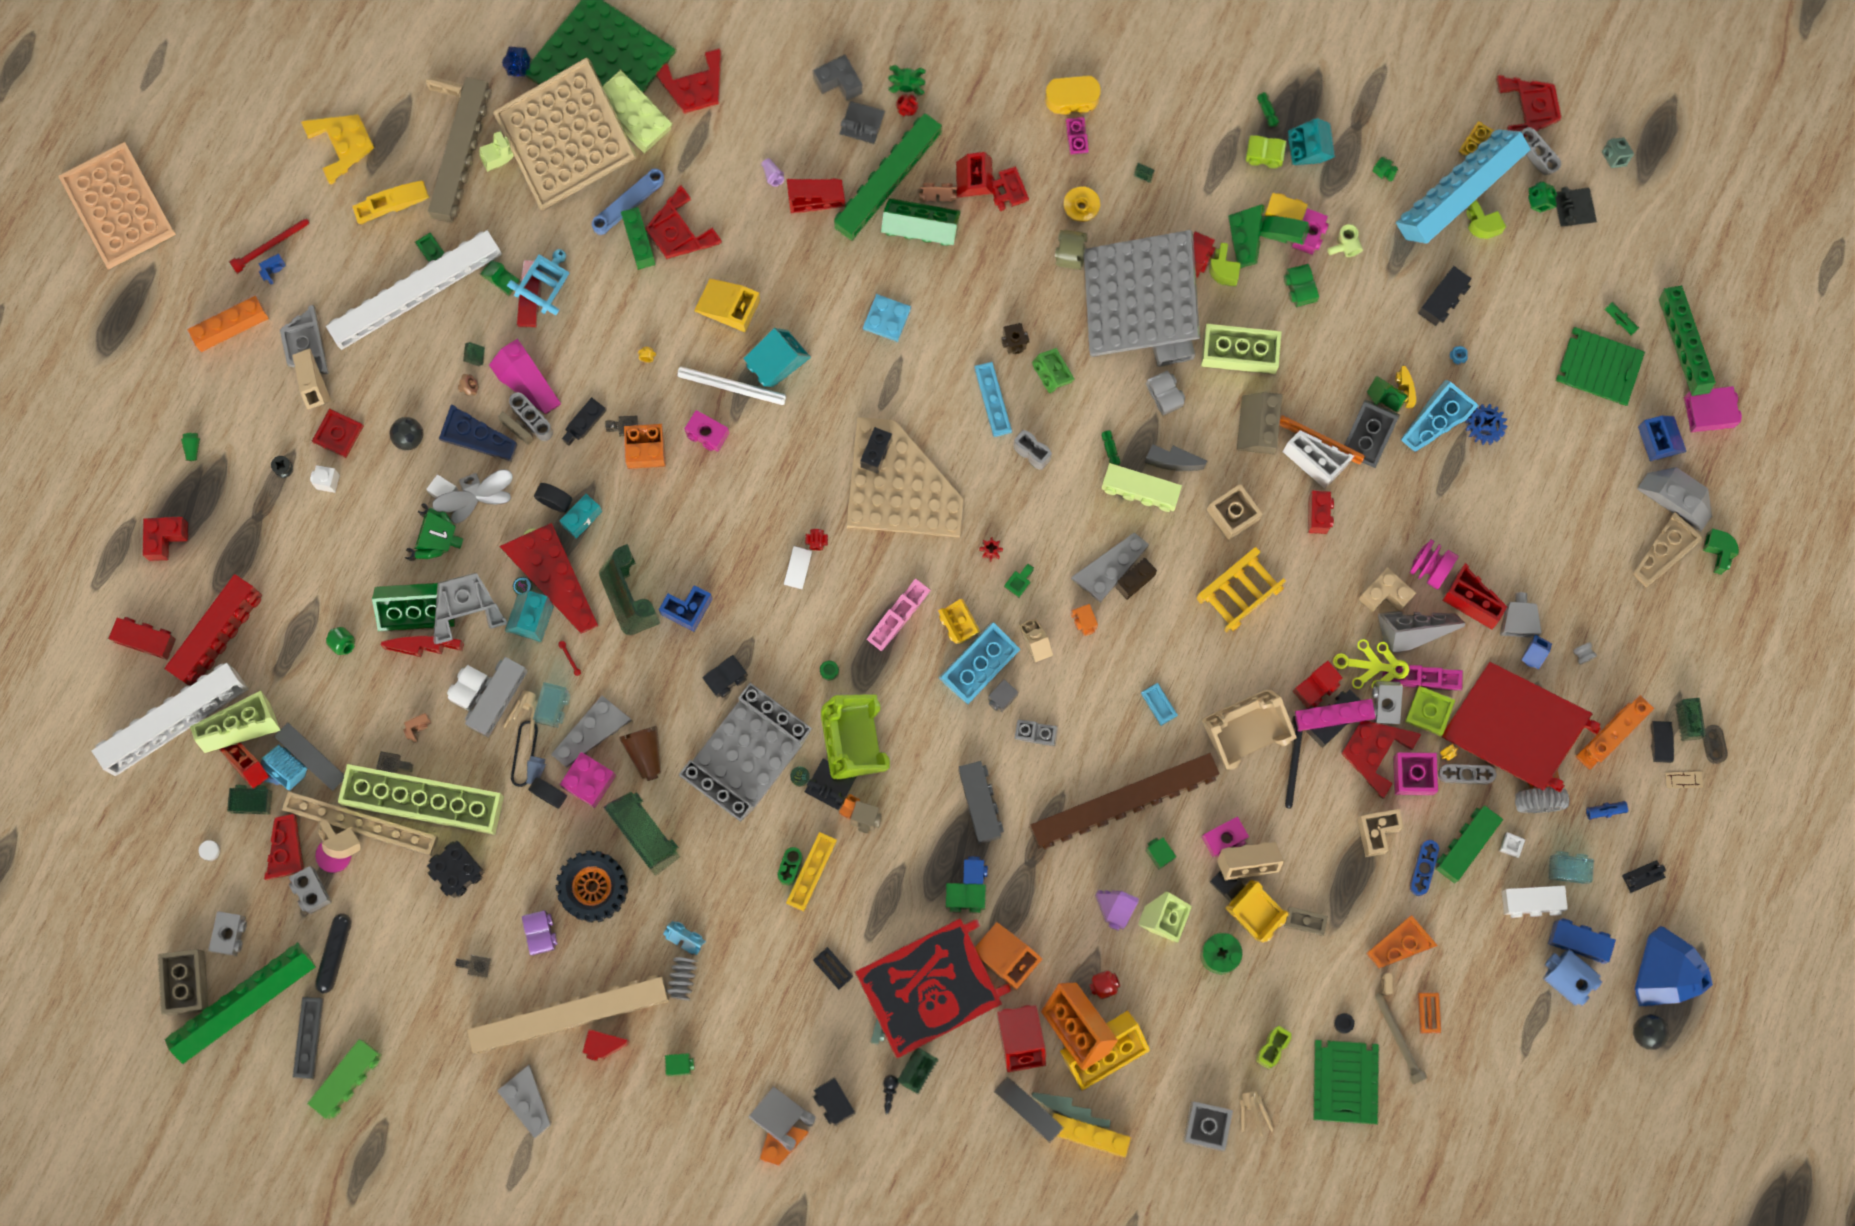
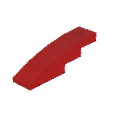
M524 260L521 282L534 261ZM532 275L524 288L541 297L542 281ZM520 294L517 326L537 327L539 305Z
M434 636L401 637L381 641L380 644L385 650L416 657H422L423 650L442 654L444 647L463 651L464 643L459 639L434 644Z

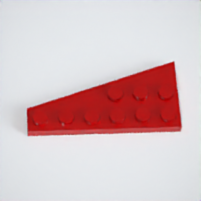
M552 523L499 546L544 595L548 596L552 604L581 634L598 627V623Z

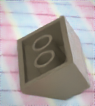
M1261 392L1242 396L1237 450L1275 454L1278 445L1282 394Z

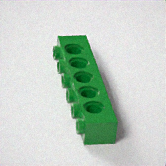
M1683 286L1664 288L1659 302L1691 396L1708 394L1711 392L1716 381Z

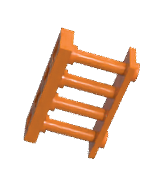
M1639 695L1632 703L1626 704L1575 757L1589 770L1592 769L1598 762L1601 763L1655 708Z

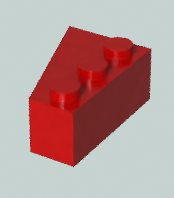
M786 179L791 214L845 207L842 179Z
M1465 562L1442 601L1492 630L1500 621L1507 606L1491 589L1489 590L1481 582L1482 579L1479 576L1476 577Z

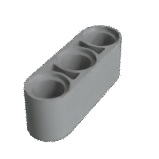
M1530 127L1520 131L1529 138L1526 142L1531 150L1525 155L1544 175H1550L1559 170L1561 160L1540 135ZM1535 148L1540 150V155L1535 152ZM1548 161L1551 162V164H1552V169H1550V168L1548 167V165H1547V162H1548Z
M522 393L512 394L509 398V404L514 413L541 441L549 440L553 435L549 422ZM517 401H523L521 406H514ZM530 414H535V417L532 420H528L527 416ZM542 427L548 428L545 433H539V430Z

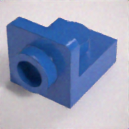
M279 253L259 263L261 268L259 273L264 281L268 280L270 285L274 282L269 274L278 273L286 266Z

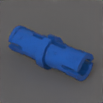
M1626 801L1611 804L1606 802L1600 806L1586 808L1589 820L1600 817L1611 818L1612 815L1628 813Z

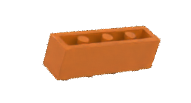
M255 295L187 330L195 346L200 352H203L269 318Z

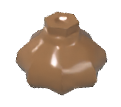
M463 374L459 381L458 390L466 395H476L479 389L477 380L474 379L472 374Z

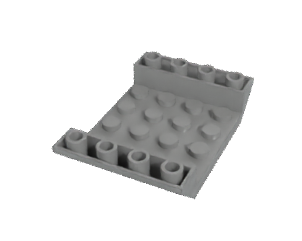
M751 683L738 697L739 702L693 761L690 759L679 773L681 778L740 822L758 805L801 749L812 730L810 726Z

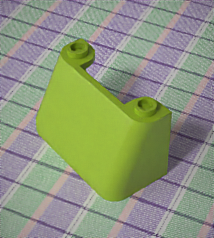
M877 694L835 695L822 706L821 721L830 774L833 779L885 772L890 768V758L885 752H879L874 717L880 712L881 708Z

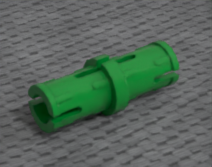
M1611 302L1604 309L1616 321L1615 323L1617 325L1620 324L1630 336L1640 328L1614 302Z

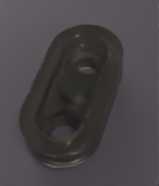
M1717 725L1706 727L1702 732L1706 757L1711 763L1720 764L1728 756L1723 730ZM1709 733L1714 734V739L1709 737ZM1714 751L1718 753V758L1713 756Z

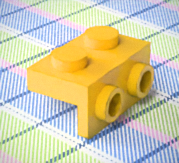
M959 599L948 607L938 610L940 614L939 619L943 625H946L951 641L964 643L981 632L964 599Z

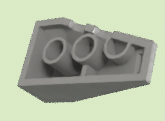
M1402 611L1378 614L1383 640L1388 644L1389 649L1396 653L1414 649L1465 626V622L1457 614L1432 613L1431 616H1426L1420 612H1414V615H1403Z

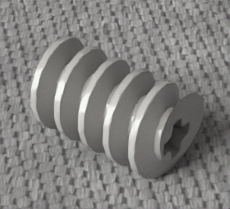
M676 957L673 961L678 965L672 966L676 973L670 974L674 981L668 982V985L673 988L667 989L666 992L671 995L669 997L690 1001V998L685 996V994L692 993V990L688 989L687 986L694 984L689 978L695 977L691 970H696L697 967L692 963L698 961Z

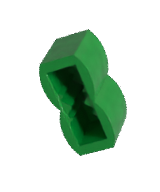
M1309 264L1288 268L1283 278L1285 285L1289 286L1291 290L1289 292L1291 303L1294 302L1295 306L1299 307L1318 302L1319 293Z
M946 884V909H950L951 913H961L962 909L969 910V913H981V910H985L986 885Z

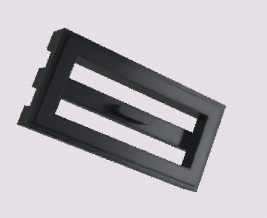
M828 947L813 959L814 963L838 990L853 978V975ZM827 953L848 976L846 979L825 957ZM821 958L842 981L840 984L819 962Z

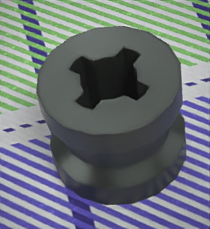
M277 456L272 460L271 468L277 476L286 478L292 474L293 465L288 458Z

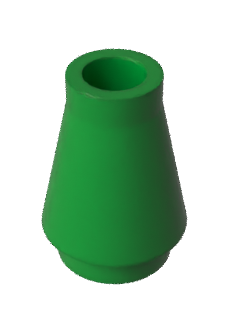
M182 434L181 442L185 461H197L200 443L198 434Z

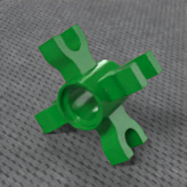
M896 65L889 67V70L893 71L894 74L888 76V80L894 84L888 88V91L896 93L899 90L902 92L914 91L918 96L924 94V90H921L920 86L925 85L926 81L920 76L925 74L926 70L921 67L915 71L909 68L900 70Z

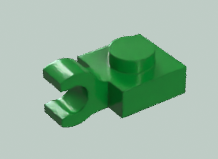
M1027 564L1020 574L1015 571L1004 585V588L1020 598L1031 584L1027 578L1034 571V567Z

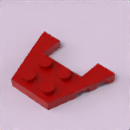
M720 48L704 53L709 70L674 80L672 79L668 63L664 64L657 72V78L684 114L719 104Z
M1504 75L1497 76L1499 93L1518 91L1524 117V124L1509 125L1507 127L1508 131L1520 132L1530 127L1537 132L1561 120L1562 116L1555 84L1533 80L1531 82L1523 81L1516 77L1511 79L1506 78Z
M682 185L676 189L675 194L666 201V205L661 211L657 212L645 227L646 232L666 259L722 243V240L713 228L695 237L676 211L691 201V197Z
M1360 721L1342 754L1367 780L1366 782L1375 789L1380 798L1384 799L1393 783L1377 774L1376 770L1394 740L1412 750L1422 734L1370 721Z

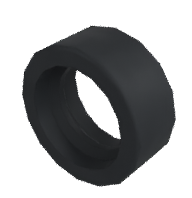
M540 483L534 494V498L543 505L563 513L567 512L573 500L563 490L547 483Z
M538 777L534 779L528 789L531 793L560 809L567 798L565 793Z

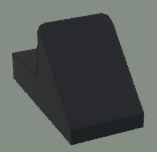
M1221 870L1210 881L1230 902L1245 887L1240 879L1238 881L1236 879L1225 880Z

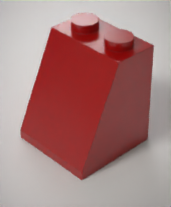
M1024 1005L1021 1008H1006L997 1012L1007 1073L1046 1066L1045 1044L1037 1006Z

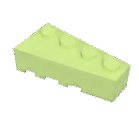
M262 691L190 726L195 742L204 753L281 731L272 706Z

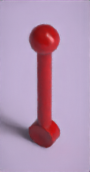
M560 641L558 643L559 648L563 649L574 669V675L579 676L581 670L576 667L571 658L565 641Z

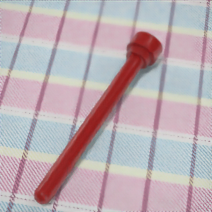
M305 218L244 257L233 258L228 262L237 274L246 267L245 264L309 225V220Z

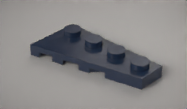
M452 404L439 436L440 441L511 462L518 445L514 440L490 428L485 423L478 421Z

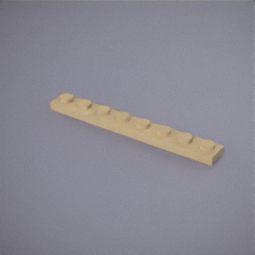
M289 791L282 808L285 812L318 822L326 819L331 826L344 830L350 827L354 833L430 856L438 838L425 832Z

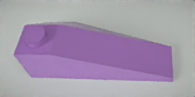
M1098 890L1095 895L1104 920L1109 923L1108 926L1117 931L1119 929L1124 930L1139 899L1123 891L1114 890L1112 892Z

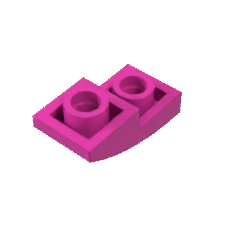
M1084 117L1066 119L1070 155L1089 153Z

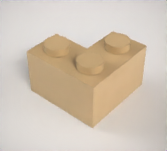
M1387 568L1358 600L1372 612L1385 599L1398 611H1401L1416 595V592Z
M1400 809L1363 815L1357 819L1365 857L1382 855L1389 851L1385 834L1399 832L1404 828Z

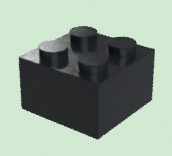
M835 1077L814 1089L816 1094L813 1098L819 1107L823 1106L826 1112L823 1115L829 1124L833 1123L837 1126L856 1114Z

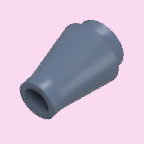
M530 756V759L527 760L526 783L532 784L536 777H541L546 766L544 764L545 759Z

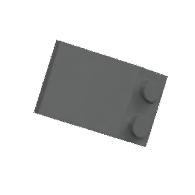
M1365 400L1344 445L1363 454L1365 458L1362 463L1376 468L1400 414Z

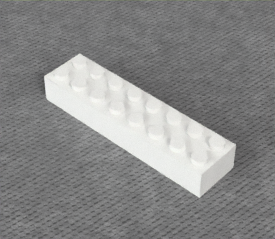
M228 663L220 664L214 668L212 673L199 677L195 684L182 688L178 695L165 699L164 704L158 708L150 709L147 711V715L141 719L133 720L129 724L130 726L124 730L116 731L112 735L113 737L107 741L99 742L95 746L96 748L91 751L103 770L117 776L189 729L190 726L200 722L249 689L233 667Z

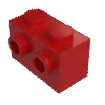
M1312 490L1309 495L1308 533L1327 534L1330 527H1333L1334 516H1331V509L1334 508V498H1331V491Z

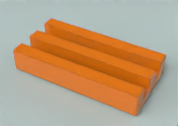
M1418 993L1420 1033H1441L1439 993ZM1424 997H1426L1428 1029H1425ZM1431 997H1434L1436 1029H1432Z

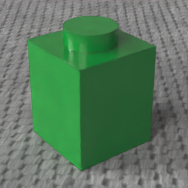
M1156 837L1148 843L1149 847L1145 850L1158 870L1177 857L1164 837L1160 840Z
M689 1053L665 1055L666 1076L692 1075L691 1070H695L694 1058H691Z

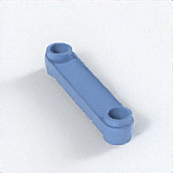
M659 169L650 170L649 173L598 216L594 217L592 221L594 232L604 235L622 220L621 211L637 207L660 188L664 183L663 173ZM655 176L660 177L659 180L656 181L652 180V178ZM599 223L605 224L603 227H596Z

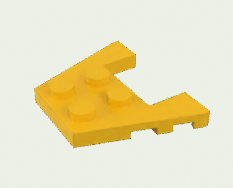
M358 114L301 122L309 139L327 131L340 160L322 168L330 185L336 182L335 179L341 174L344 175L350 166L355 162L358 163L374 149Z

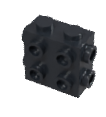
M452 841L444 848L445 851L440 855L436 854L429 860L427 867L430 870L428 875L434 881L438 880L441 883V891L446 896L450 895L455 898L467 892L466 888L472 883L473 885L478 883L483 878L482 875L485 872L459 841L455 843Z

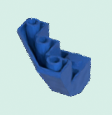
M1659 926L1649 934L1635 985V994L1639 1006L1679 1003L1703 994L1713 985L1708 965L1692 945L1663 926Z

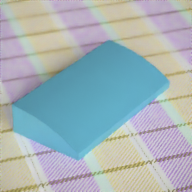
M994 622L990 623L938 678L960 699L969 704L1021 649Z

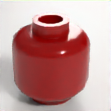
M1109 970L1095 974L1092 977V984L1089 985L1092 994L1097 995L1100 999L1116 995L1118 988L1121 987L1116 973H1112Z

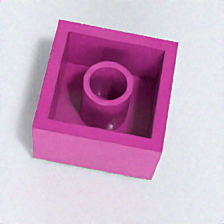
M580 752L559 785L575 797L596 808L616 775L610 769Z
M1397 753L1393 756L1395 795H1434L1438 792L1437 753Z

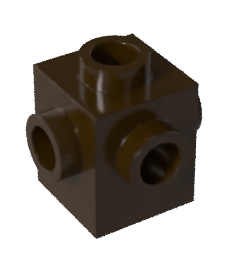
M1022 323L1004 326V337H1001L1003 348H1007L1008 354H1019L1026 350L1029 336L1027 332H1024Z

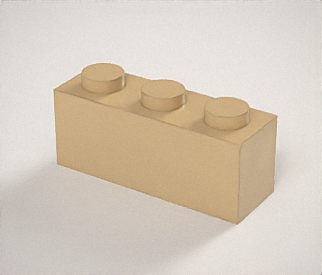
M1264 842L1257 845L1222 849L1217 862L1224 879L1229 880L1279 873L1284 860L1276 842Z

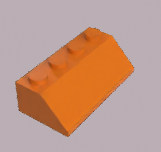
M1076 982L1059 983L1041 1010L1043 1016L1082 1070L1087 1069L1107 1056L1118 1041Z

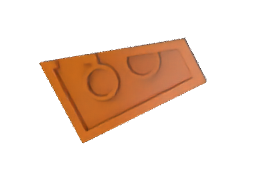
M1411 915L1366 954L1378 968H1382L1438 945Z

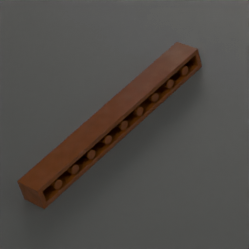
M1210 752L1030 824V830L1038 849L1043 847L1046 850L1055 846L1054 842L1059 840L1062 843L1073 839L1072 835L1074 834L1084 835L1090 832V828L1098 826V828L1104 827L1109 824V820L1115 818L1118 821L1127 817L1126 814L1133 811L1135 814L1145 810L1144 806L1149 804L1156 806L1162 803L1164 798H1176L1181 795V791L1187 789L1188 792L1199 788L1198 785L1204 782L1206 785L1217 781L1216 777L1220 773Z

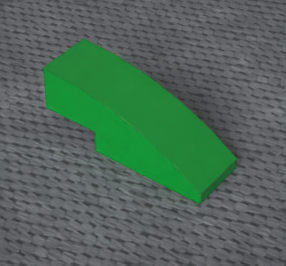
M1262 216L1261 222L1263 224L1262 229H1260V237L1286 244L1287 241L1303 245L1310 230L1309 222L1286 217Z

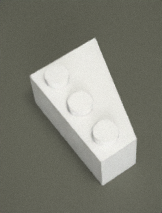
M1300 430L1287 443L1282 452L1325 489L1349 465L1354 455H1347L1339 451L1337 447H1330L1322 443V440Z

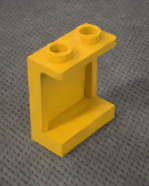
M1250 880L1225 909L1257 941L1264 943L1269 941L1274 935L1273 932L1286 922L1289 913L1275 903L1262 889L1263 886L1258 881Z

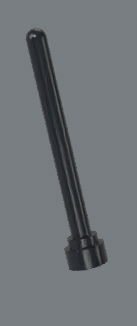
M1293 716L1292 724L1294 725L1293 728L1297 738L1293 742L1285 807L1288 809L1293 806L1303 731H1298L1295 716Z

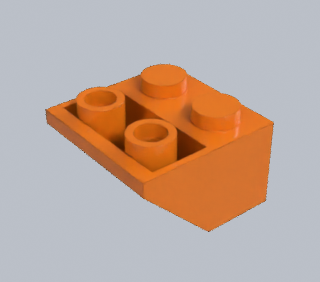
M662 424L624 426L625 463L628 469L666 467Z

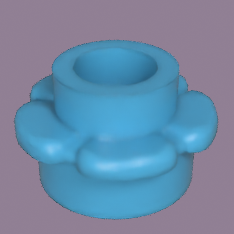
M1457 346L1450 352V358L1453 359L1455 364L1465 363L1468 359V352L1466 348Z

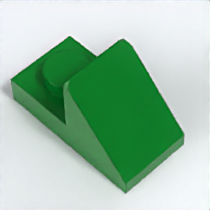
M493 260L480 273L482 277L508 296L514 291L507 286L509 281L512 280L517 284L521 283L517 277L505 269L502 263Z
M1378 376L1375 377L1367 391L1376 405L1382 403L1396 413L1400 411L1408 395Z

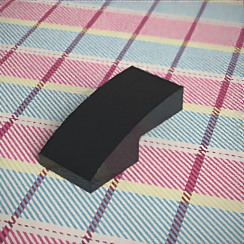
M1652 721L1651 732L1653 742L1651 749L1653 762L1673 763L1674 738L1672 722Z

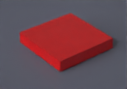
M329 409L312 442L347 458L364 425Z

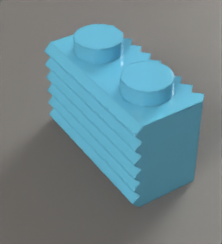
M277 745L261 758L260 764L264 770L289 791L306 776L307 767L301 761L295 759L287 748H283L280 745Z

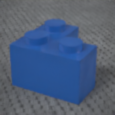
M694 585L685 602L668 593L659 608V612L662 616L695 632L713 598L711 593Z

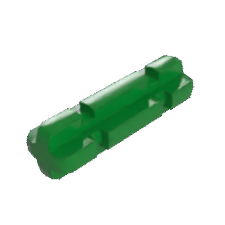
M1260 93L1257 99L1259 104H1261L1266 119H1268L1269 126H1277L1279 120L1275 116L1276 113L1271 102L1268 101L1267 93Z
M1110 430L1104 431L1101 436L1103 441H1105L1104 446L1107 456L1110 458L1109 463L1119 466L1120 458L1117 456V448L1114 440H1112V432Z

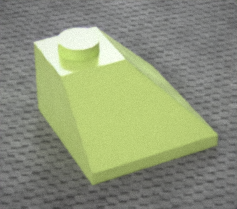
M1165 892L1144 907L1138 925L1149 932L1178 943L1192 906L1171 893Z

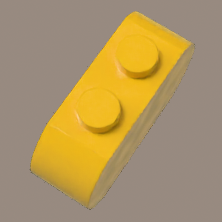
M1092 76L1052 79L1046 88V106L1053 113L1063 115L1071 112L1086 113L1091 111L1099 103L1100 84Z

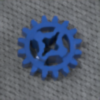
M1481 404L1479 409L1476 408L1465 421L1469 425L1466 427V431H1471L1469 437H1476L1474 442L1481 440V444L1484 445L1488 441L1489 445H1492L1493 441L1498 442L1500 437L1504 436V430L1508 427L1504 424L1507 418L1501 417L1504 412L1498 413L1497 406L1491 409V404L1487 408ZM1483 423H1490V425H1484L1483 427H1481Z

